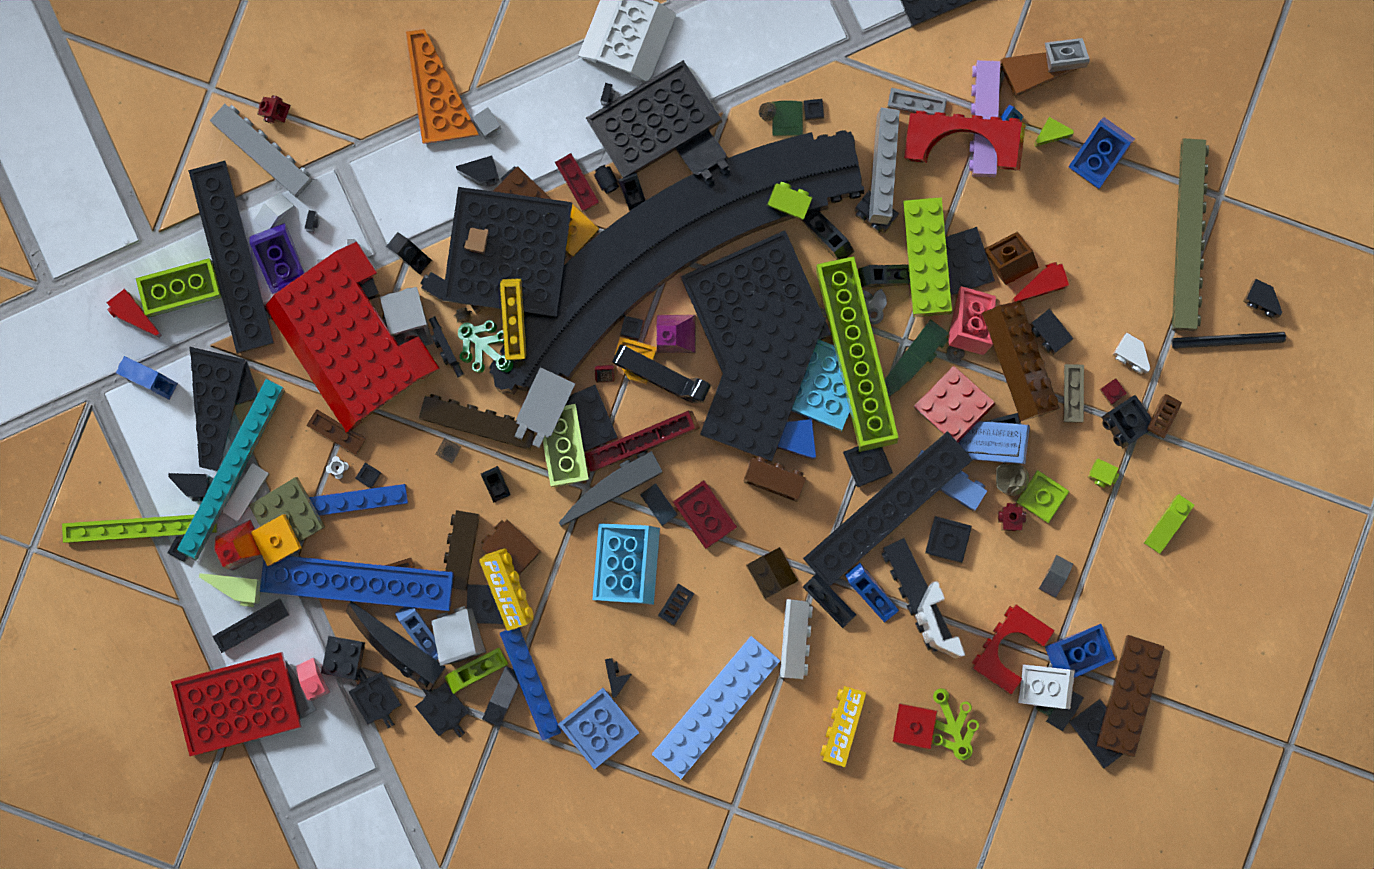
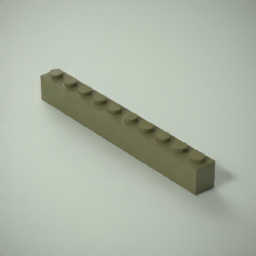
M1183 138L1180 145L1172 330L1195 331L1197 326L1200 327L1201 315H1198V307L1201 308L1202 296H1199V289H1202L1203 277H1200V270H1203L1204 266L1201 251H1204L1205 246L1202 232H1205L1206 222L1202 219L1203 213H1206V202H1203L1204 194L1207 193V183H1204V177L1208 174V164H1205V157L1209 155V145H1206V140Z

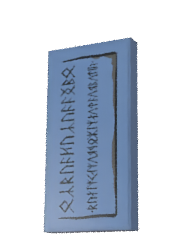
M979 421L958 443L973 460L1025 464L1030 426Z

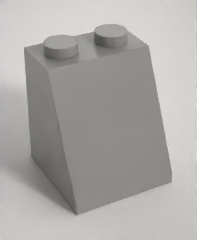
M417 287L406 288L403 291L389 293L380 297L388 330L399 346L416 337H420L425 346L433 344Z
M459 607L454 609L455 613L450 615L447 612L436 616L437 619L432 621L440 666L453 664L486 653L472 608Z

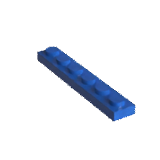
M406 484L309 497L319 516L408 504Z
M520 628L500 632L499 634L542 741L560 734V728Z

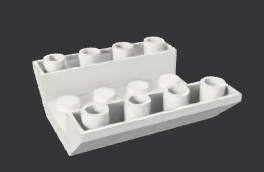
M600 0L578 57L594 63L599 61L630 73L631 77L647 82L652 77L677 13L654 0Z

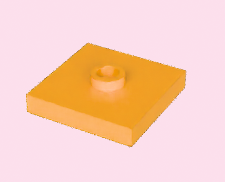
M572 204V221L569 225L566 251L573 257L599 231V228Z
M285 514L251 532L267 566H271L302 549Z

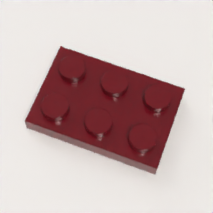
M705 480L673 501V504L705 550L737 528Z

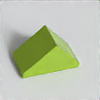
M1049 117L1034 143L1035 147L1070 138L1074 132L1069 127Z

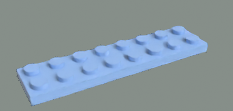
M750 636L652 755L682 779L780 660Z

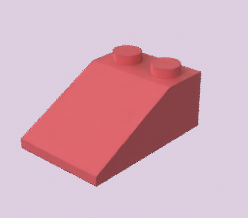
M962 286L959 288L949 330V346L984 355L991 348L993 343L982 313L995 307L996 296Z

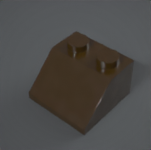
M780 547L746 565L764 600L798 582Z

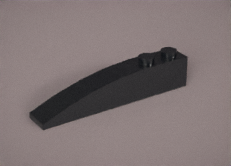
M351 601L346 612L368 642L386 660L400 670L403 676L413 679L419 687L430 691L446 667L444 665L440 666V663Z

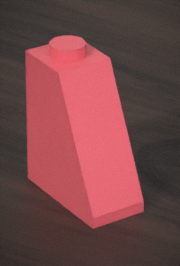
M314 658L296 666L299 683L307 700L313 701L330 693Z

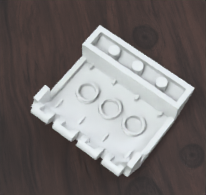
M933 582L928 586L917 609L918 614H916L919 626L923 625L925 630L922 633L926 644L929 643L930 647L953 658L964 656L959 637L943 642L930 605L943 600L944 596L941 588H939V583Z

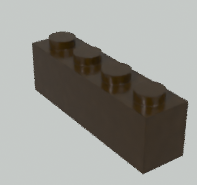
M456 510V514L451 516L450 525L453 526L452 533L448 534L447 544L450 547L449 552H445L443 563H446L445 572H454L453 589L467 591L480 515L476 513Z

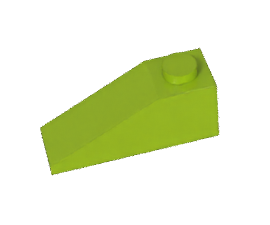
M1180 494L1176 495L1144 544L1160 554L1184 522L1194 504Z
M497 648L450 672L444 678L454 694L507 666L508 663L500 648Z

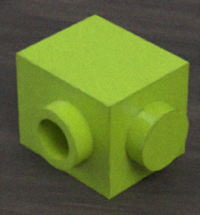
M1097 458L1088 478L1095 480L1094 484L1105 488V486L1109 487L1112 483H1116L1120 475L1117 473L1119 468Z

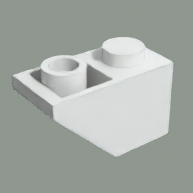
M1126 333L1113 355L1116 356L1115 359L1120 363L1132 365V369L1137 373L1146 374L1149 372L1150 366L1144 343Z

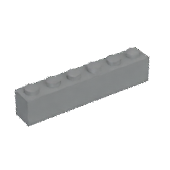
M224 104L210 119V122L297 198L312 182L309 178L311 174L303 167L300 169L294 165L296 161L289 155L285 157L281 153L282 149L275 142L270 144L266 140L268 136L261 130L257 132L253 129L254 124L246 117L242 119L238 115L240 112L233 105L228 107Z
M880 108L876 117L869 210L870 223L888 225L892 218L900 110Z

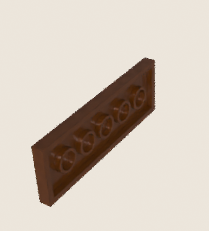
M1131 635L1126 636L1097 747L1129 757H1135L1165 646Z

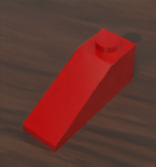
M1057 262L1047 264L1046 268L1012 299V302H1022L1067 288L1069 283L1063 264L1057 265Z
M125 288L106 302L109 305L107 310L113 318L117 316L120 320L158 338L162 336Z

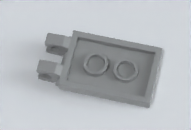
M540 367L516 418L517 424L520 426L515 437L522 440L528 428L537 433L532 445L539 448L544 436L548 438L552 435L575 383Z

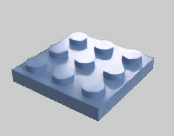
M604 688L599 690L558 724L594 770L639 734V731Z

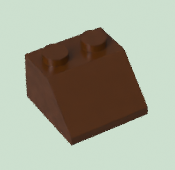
M1018 231L984 249L997 275L1005 285L1039 268L1033 250Z

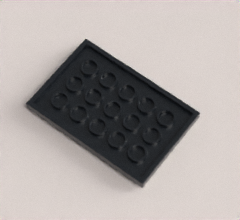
M684 60L586 117L588 124L622 178L638 173L722 123L719 114Z

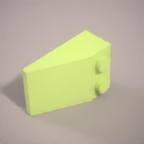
M199 573L201 579L233 600L240 602L241 606L254 607V604L260 603V580Z

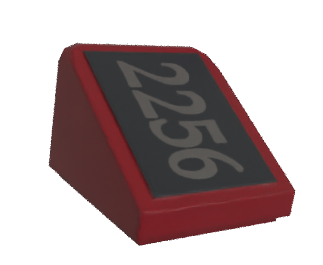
M613 365L595 366V381L597 383L614 382Z

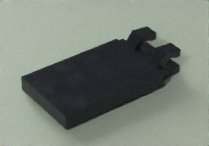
M709 130L676 149L695 178L701 175L708 186L715 182L709 172V169L717 165L724 176L731 172L725 161L728 158L727 154Z

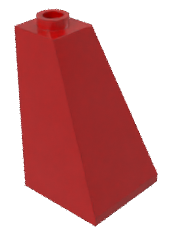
M251 520L215 537V552L224 568L233 571L262 557L251 534L255 530Z

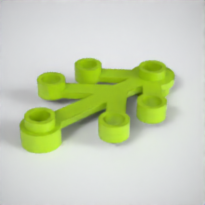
M944 688L937 689L933 694V698L936 703L940 704L948 724L936 720L935 728L953 735L955 742L944 739L941 734L933 735L932 743L936 746L942 745L953 750L955 757L960 760H967L973 753L970 743L975 731L979 728V722L972 719L967 723L968 731L964 739L960 731L967 714L972 710V705L968 701L961 703V711L955 721L948 704L949 692ZM939 693L944 695L943 700L938 699L937 695ZM964 704L969 705L968 711L963 710ZM971 722L977 724L976 729L970 727ZM935 736H939L941 738L940 743L935 742ZM960 747H964L966 749L965 754L960 753Z

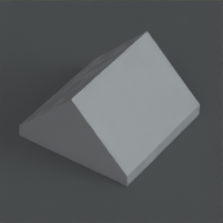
M1083 38L1045 43L1049 72L1086 68L1090 62Z

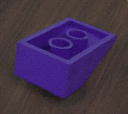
M285 223L250 236L249 244L272 294L280 291L305 273Z

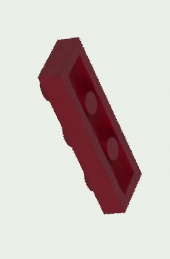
M572 153L555 161V165L582 212L599 204L597 197Z

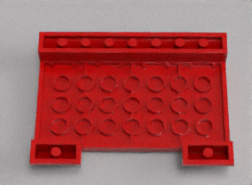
M358 242L333 252L274 294L265 305L267 312L346 433L363 423L362 419L416 381L426 379L440 369L420 337H416L400 346L398 345L359 284H364L378 273Z

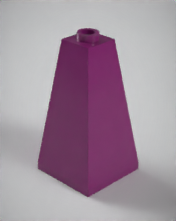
M657 315V353H696V315Z

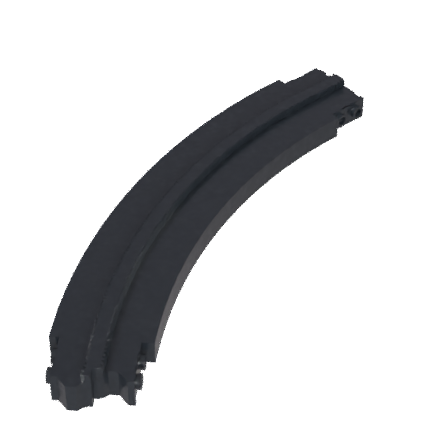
M842 130L836 132V135L833 136L823 134L814 139L812 132L756 147L725 159L731 171L725 176L717 165L709 169L715 181L710 186L706 184L701 175L695 178L692 174L647 199L619 218L564 265L557 317L524 312L525 359H512L513 368L509 372L499 370L495 360L491 363L489 373L494 378L496 389L502 394L509 393L515 395L518 389L529 391L540 367L570 380L601 340L632 309L665 282L705 256L740 238L769 226L796 218L767 206L776 183L779 185L781 182L791 185L792 190L797 192L798 189L809 192L808 196L812 197L806 215L827 210L829 201L831 203H838L843 198H860L864 194V186H862V177L855 151L854 135H852L851 131ZM504 345L500 350L501 356L505 355Z

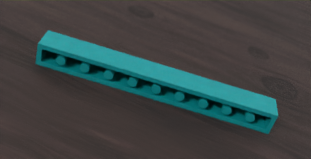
M265 379L177 548L179 553L195 561L198 560L285 392L282 386Z

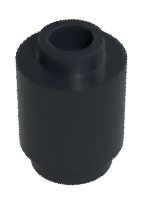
M602 165L595 169L596 173L593 176L602 191L609 194L619 188L617 184L619 181L610 166Z

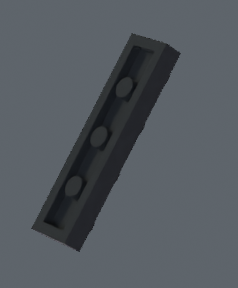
M281 598L212 637L221 653H224L290 616Z

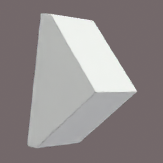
M279 193L264 203L254 221L264 230L273 228L294 205Z

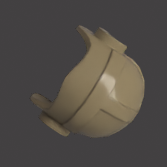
M1002 463L997 467L996 486L1004 494L1017 496L1028 487L1029 473L1021 464L1013 463L1007 465Z

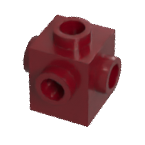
M272 95L271 98L263 97L259 104L257 115L264 117L263 121L274 124V122L285 123L291 105L283 102L282 98Z
M1006 503V507H1002V511H998V523H1001V531H1022V523H1026V512H1023V507H1018L1017 503ZM1010 514L1014 515V520L1010 519Z

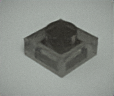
M444 438L435 455L453 464L462 447Z

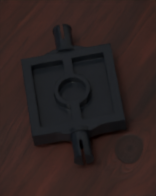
M436 316L428 319L434 332L432 339L437 349L441 347L443 352L440 355L445 365L449 364L453 368L457 378L463 376L464 373L459 365L460 363L457 362Z
M361 668V675L359 674L360 683L357 687L348 691L367 725L376 720L383 719L388 728L394 726L395 724L389 714L401 706L400 701L383 672L367 678Z
M446 682L437 689L430 691L421 688L426 696L415 707L435 733L440 737L446 731L453 729L459 738L462 736L460 732L464 735L466 732H464L459 723L469 711L458 697L452 693Z

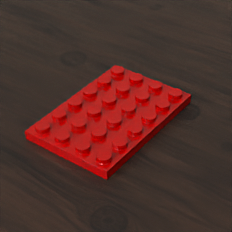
M283 652L171 681L189 756L302 727Z

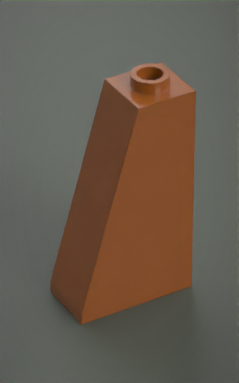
M1046 52L1000 59V67L1014 97L1077 70L1049 72Z

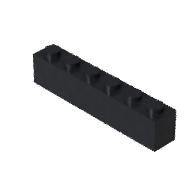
M905 538L884 547V552L881 555L885 563H889L892 568L890 574L893 580H898L901 586L898 590L901 597H906L909 603L906 607L910 615H915L916 617V614H918L917 609L928 586ZM937 604L930 605L943 642L952 639L953 637ZM917 621L915 625L918 632H925L923 625L919 626ZM923 640L928 651L931 650L932 653L938 651L937 649L930 647V644H926Z

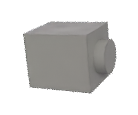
M488 107L472 117L485 139L489 137L493 139L500 134L501 126Z

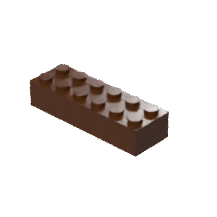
M1021 301L999 305L983 312L985 324L1020 420L1024 421L1043 416L1060 409L1058 399L1054 394L1051 380L1045 369V363L1039 353L1038 344L1034 339L1032 327L1028 322L1025 308Z

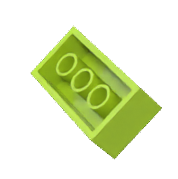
M210 258L135 278L144 313L148 318L222 298L213 262Z

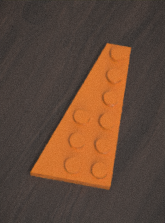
M425 29L406 32L422 143L428 144L479 136Z

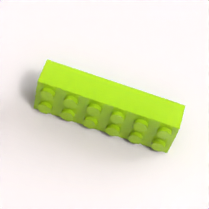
M942 197L903 201L913 318L949 315L952 313Z

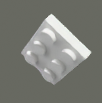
M1023 665L1018 703L1070 709L1075 671Z

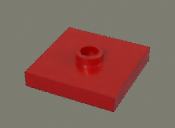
M899 703L892 742L931 749L938 710Z

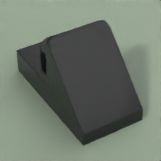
M613 658L605 659L612 697L615 698L619 695L632 674L616 677V673H619L617 661L613 662Z

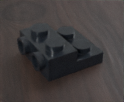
M1136 395L1101 417L1103 419V427L1112 432L1114 443L1117 446H1121L1122 449L1149 432L1147 428L1152 419Z

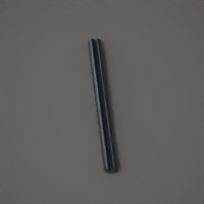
M1285 332L1181 337L1173 338L1171 343L1174 349L1283 343L1286 341Z

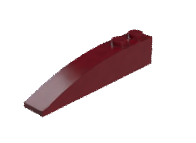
M688 410L584 454L590 471L593 472L700 429L694 412Z

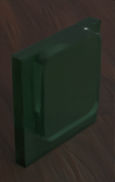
M802 101L772 102V136L802 135Z

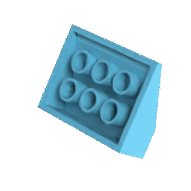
M598 525L592 600L654 605L660 528L646 525Z

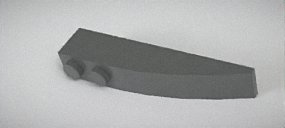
M644 451L638 454V459L633 462L627 460L621 463V468L597 483L571 507L560 520V526L562 527L662 474L663 471L652 451L649 453Z

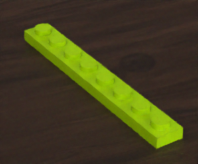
M195 515L62 523L63 543L185 535ZM217 523L212 533H218Z

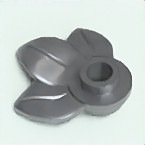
M880 289L872 295L862 290L870 324L880 323L883 319L882 310L887 304L885 293ZM872 312H877L876 318H871Z

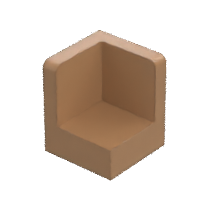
M470 228L468 240L464 247L465 250L485 254L489 230Z

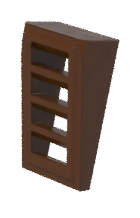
M1165 394L1160 399L1147 430L1164 439L1182 402ZM1155 423L1163 426L1164 429L1157 427Z

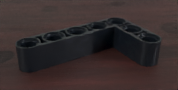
M619 345L612 360L613 364L693 404L703 403L711 387V384L699 378L689 379L624 345Z

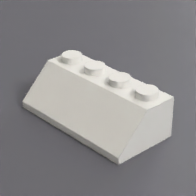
M786 600L780 678L803 680V677L808 674V664H805V656L809 657L810 645H806V639L811 636V626H808V618H812L813 607L809 606V602Z

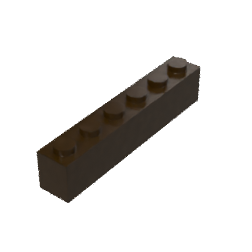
M430 394V397H424L419 415L420 420L531 450L536 432L527 428L522 440L516 438L515 434L520 425L517 424V421H514L515 417L505 414L504 417L496 416L497 412L487 409L485 412L478 411L477 406L467 404V407L460 406V402L449 399L448 402L442 401L440 396Z

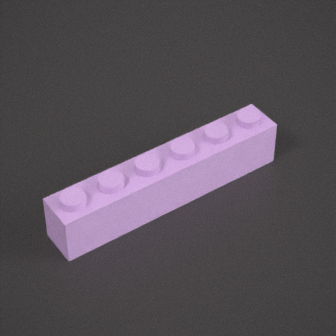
M977 60L976 66H972V77H975V85H972L971 96H975V101L971 103V115L983 116V119L998 117L1000 61ZM971 133L973 134V141H970L969 152H973V160H969V171H972V177H995L997 173V154L995 148L985 137Z

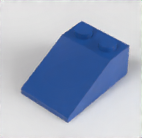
M1104 117L1099 121L1068 167L1097 188H1100L1125 155L1135 138Z
M1102 624L1045 646L1052 667L1074 670V678L1116 660Z

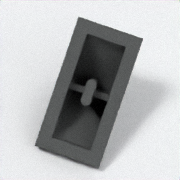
M1056 555L1039 589L1056 598L1069 576L1073 563Z

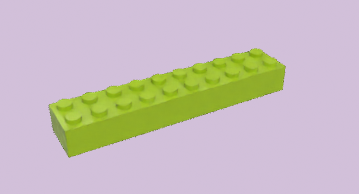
M853 256L817 264L818 282L859 451L897 444L898 434L855 258Z

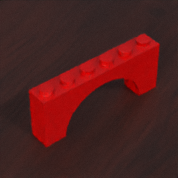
M916 111V114L910 113L904 156L907 161L927 163L931 150L940 140L955 133L969 132L981 135L991 142L995 148L998 160L997 166L1000 169L1020 171L1026 127L1025 124L1020 122V119L1009 118V121H1003L1000 117L983 119V116L979 115L965 118V115L962 114L946 116L945 113L935 112L934 115H928V112Z

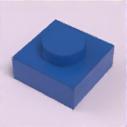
M1008 105L1000 118L1003 121H1009V118L1022 120L1024 116L1015 107Z

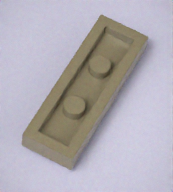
M1064 365V422H1084V365Z

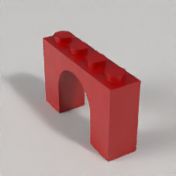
M1017 604L1014 607L1009 606L1004 613L1006 618L1003 623L998 622L993 632H995L993 638H988L982 646L984 651L981 655L977 654L971 662L974 665L972 667L974 671L1009 695H1012L1022 678L1001 663L998 656V646L1001 640L1010 633H1020L1041 647H1044L1055 631Z

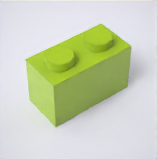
M781 182L780 185L775 184L767 206L803 220L812 197L808 196L809 192L798 189V192L791 189V185Z

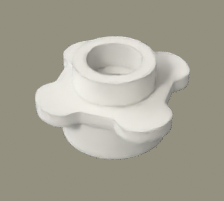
M335 456L326 467V471L335 475L336 479H341L344 471L348 470L349 465L347 462H342L338 456Z

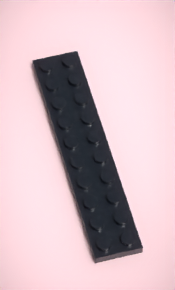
M224 160L188 170L236 353L274 344L227 163Z
M947 431L803 558L804 561L828 586H831L973 459Z

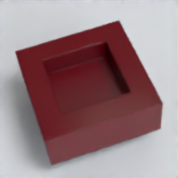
M1116 378L1099 389L1110 405L1127 394Z

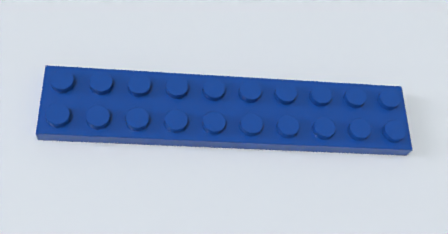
M287 556L277 563L267 566L263 558L260 592L450 611L454 572Z

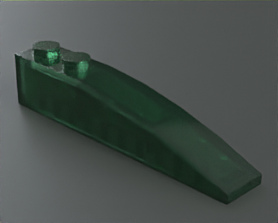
M931 319L884 381L889 398L904 387L927 362L931 364L937 356L935 353L937 348H943L949 340L946 338L949 333Z

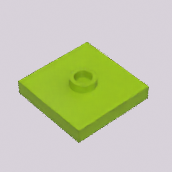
M1037 470L1028 483V487L1022 492L1016 503L1046 523H1049L1070 491Z

